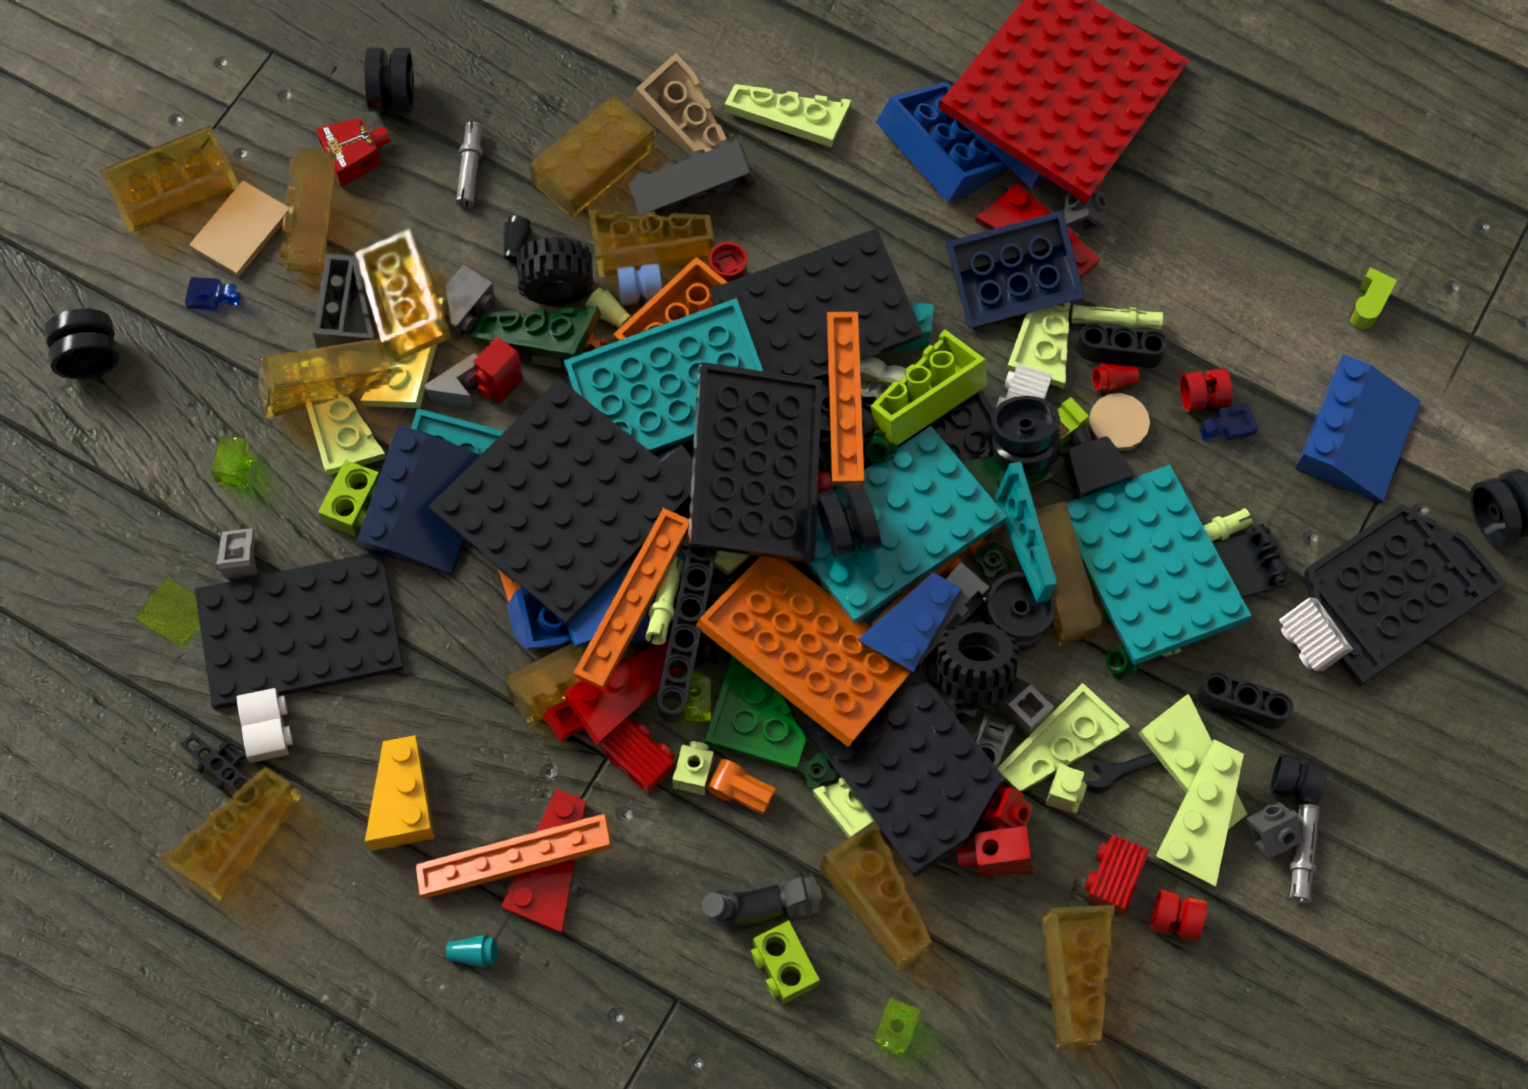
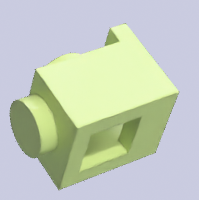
M696 741L690 742L689 746L682 745L673 776L674 789L705 795L714 760V752L708 751V745ZM690 760L700 762V765L692 768L688 765V762Z
M1059 764L1054 774L1045 805L1077 814L1087 784L1082 782L1084 772Z

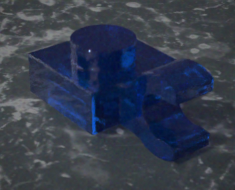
M190 277L185 305L188 309L217 311L218 303L239 305L241 293L236 292L237 285H222L220 279Z
M1248 403L1220 409L1217 413L1218 418L1204 420V427L1199 428L1202 440H1208L1224 433L1228 441L1255 435L1258 431Z

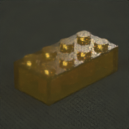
M613 94L529 164L532 183L566 214L573 218L655 148L654 128Z
M211 125L100 170L130 234L230 193L239 186L233 169Z
M410 229L355 253L381 342L396 362L451 338L423 248Z

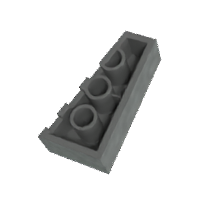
M725 139L715 144V149L707 152L704 149L690 153L687 160L679 163L677 160L669 161L661 165V170L654 173L644 171L633 177L634 180L628 182L639 215L646 220L681 208V201L687 200V203H697L705 200L711 191L723 194L732 191L738 182L745 181L746 186L756 183L739 141Z

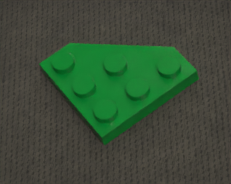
M732 656L706 734L705 744L797 771L806 744V737L802 729L797 725L782 694Z

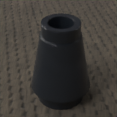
M509 216L507 222L504 223L503 258L505 260L517 262L518 251H520L521 247L527 245L533 230L530 227L531 221L527 218Z

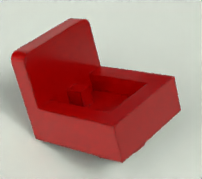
M567 701L547 709L542 716L560 741L585 730Z

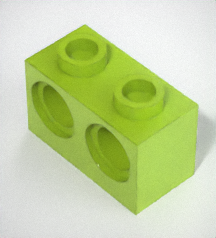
M345 460L318 511L322 524L357 537L380 476L379 472ZM359 483L367 484L361 490L353 489ZM346 509L354 510L348 516H340L341 512Z
M790 921L753 938L754 949L750 950L751 956L758 969L764 967L769 979L765 980L774 999L779 997L782 1004H785L819 986L820 979ZM777 942L784 947L785 951L780 956H772L767 952L766 947L770 943ZM786 972H794L799 976L800 982L795 986H787L782 982L781 977Z

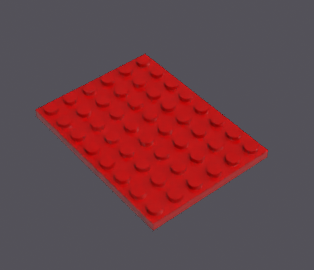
M1023 0L943 97L938 109L1087 203L1190 60L1095 0Z

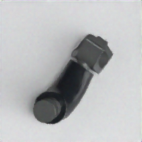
M800 877L794 880L782 881L783 891H780L777 884L747 892L719 890L709 893L703 899L702 909L714 925L728 930H736L759 925L785 915L784 907H786L790 918H804L818 914L820 900L823 899L821 887L817 885L814 877Z

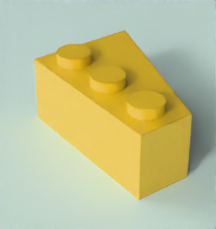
M416 735L383 741L365 837L366 845L370 851L435 839L421 749Z

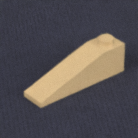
M677 53L642 82L628 99L651 124L688 155L704 149L705 152L715 149V144L727 139L721 125L717 124L710 110L712 107L708 99H705L699 87L700 82L696 74Z

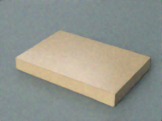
M242 181L189 246L195 253L239 278L291 215V209L247 182Z

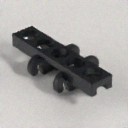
M192 732L180 744L188 754L199 762L196 769L199 773L204 772L205 766L220 779L216 785L219 790H222L225 787L224 784H226L244 799L246 797L245 794L255 787V784L237 769L245 763L246 755L240 754L238 756L230 749L231 743L229 741L224 744L221 743L219 749L215 751ZM194 740L199 744V747L192 751L188 747V743ZM203 750H206L209 753L204 759H202L200 757V753ZM224 754L233 760L231 764L222 757ZM215 760L223 761V766L219 770H213L211 764ZM239 779L247 784L243 790H239L235 786L236 781Z

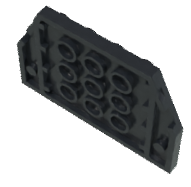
M1403 504L1309 566L1304 572L1310 598H1317L1353 648L1351 652L1342 656L1339 661L1359 686L1494 595L1507 584L1467 536L1457 531L1453 533L1437 525V521L1427 516L1423 517L1415 510Z
M929 682L900 686L849 747L816 721L805 726L808 736L827 758L831 767L914 878L970 841L979 820L987 812L990 801L998 793L1004 782L1003 775Z

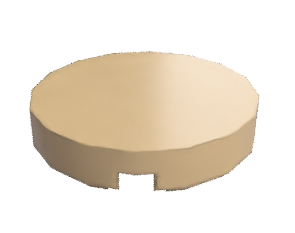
M1116 393L1108 394L1096 402L1092 407L1088 425L1093 438L1098 439L1107 436L1119 452L1130 451L1142 443L1147 436L1150 420L1148 411L1140 401L1133 396Z

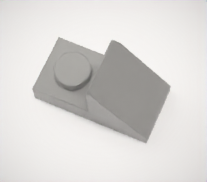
M473 353L425 384L424 387L428 400L435 404L473 408L471 397L465 387H471L478 383L474 378L476 373L474 359H477L478 356Z
M253 528L222 532L217 566L218 570L227 580L257 576L258 572L254 559L256 538Z

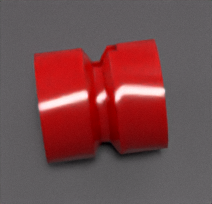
M734 242L719 243L713 247L709 254V267L727 282L747 275L746 251Z
M1222 368L1208 370L1205 375L1200 371L1183 373L1180 377V395L1185 411L1205 410L1207 405L1211 409L1229 407L1232 403V384L1228 371Z
M1160 889L1153 908L1150 930L1170 935L1174 931L1179 938L1197 943L1205 922L1207 901L1187 896L1183 900L1180 898L1179 893Z

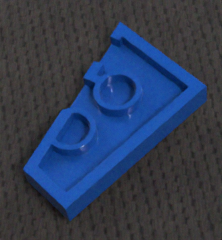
M933 572L857 640L907 669L914 671L961 588Z

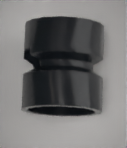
M1281 753L1272 775L1270 793L1287 798L1295 794L1298 801L1317 805L1324 789L1327 766L1311 761L1303 765L1300 758Z

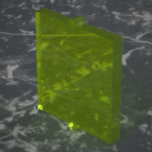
M166 577L155 593L148 596V602L136 615L135 619L178 647H181L191 632L199 628L196 595Z

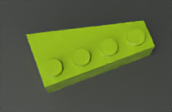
M944 329L939 335L937 343L934 346L929 345L923 351V357L915 365L911 364L905 370V376L899 382L894 381L871 405L874 431L881 430L885 432V437L890 442L895 443L896 446L986 387V359Z

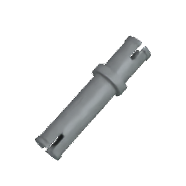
M471 122L465 124L464 143L459 151L462 158L455 203L466 208L467 201L469 208L474 206L479 159L483 156L481 140L484 127L477 122H473L472 129Z
M1314 804L1299 805L1298 815L1302 822L1300 831L1303 842L1295 846L1294 860L1290 863L1292 883L1289 899L1296 903L1305 904L1306 902H1311L1312 881L1317 871V867L1314 865L1320 807Z

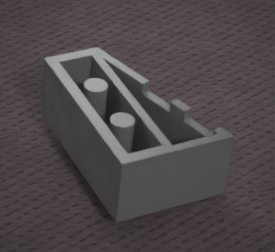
M329 253L325 255L313 330L317 350L377 355L356 256Z
M962 562L946 578V580L961 589L915 669L918 672L928 664L933 655L938 653L939 641L947 630H952V627L957 624L964 625V622L971 621L983 609L989 586Z

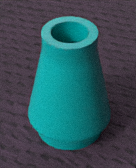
M487 934L459 941H448L446 946L448 962H459L487 968L488 965H495L497 961L498 947L496 938H489Z

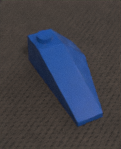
M515 590L507 608L513 635L526 650L556 648L572 641L568 627L562 624L524 590Z

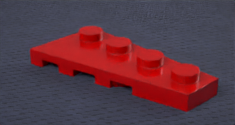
M1017 183L977 215L975 223L982 227L986 225L991 229L1051 213ZM1067 229L1081 280L1099 265L1100 258Z
M669 639L661 645H655L618 663L604 690L585 681L565 689L563 693L564 698L596 746H599L612 731L619 728L630 715L644 706L648 699L656 692H659ZM674 667L669 673L675 678L684 669Z
M556 789L536 832L583 820L586 801ZM576 859L516 874L502 903V910L562 935Z

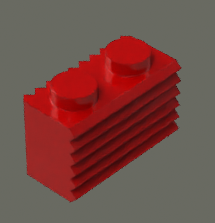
M495 337L494 341L490 342V346H486V350H482V354H478V358L474 359L476 370L474 378L479 384L476 388L478 393L486 400L490 401L492 399L498 404L524 379L519 353L499 337Z
M626 719L602 743V754L644 791L646 795H649L675 769V761L673 760L675 755L664 743L657 745L649 738L651 732L641 722L638 721L634 724L629 719Z
M1112 835L1108 843L1102 841L1095 860L1100 861L1097 872L1090 871L1083 888L1089 891L1086 900L1123 916L1132 898L1149 850L1116 835Z

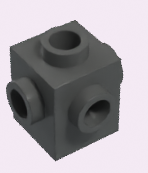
M1096 190L1087 203L1071 193H1066L1063 210L1066 226L1082 236L1106 227V196Z
M1280 802L1269 805L1246 818L1252 844L1269 859L1280 853L1287 852L1292 847L1303 842L1300 831L1302 822L1299 815L1294 810L1290 811Z

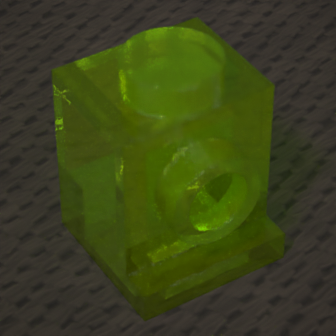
M220 437L210 470L216 483L247 488L248 482L244 474L249 472L252 465V454L249 453V442L240 437H232L231 439Z
M693 671L689 692L701 693L696 697L688 695L686 710L679 719V722H711V677H704V673Z
M889 997L873 1042L879 1043V1049L889 1054L898 1055V1052L905 1054L921 1009ZM895 1021L901 1023L903 1030L899 1033L894 1032L891 1029V1023Z

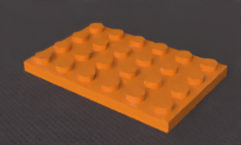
M760 556L705 612L696 624V627H699L703 633L847 747L852 744L913 672L857 640L871 626L863 620L853 624L830 594L785 559Z

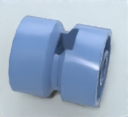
M658 263L642 265L640 270H636L634 266L617 268L621 306L638 305L640 299L647 303L662 289Z

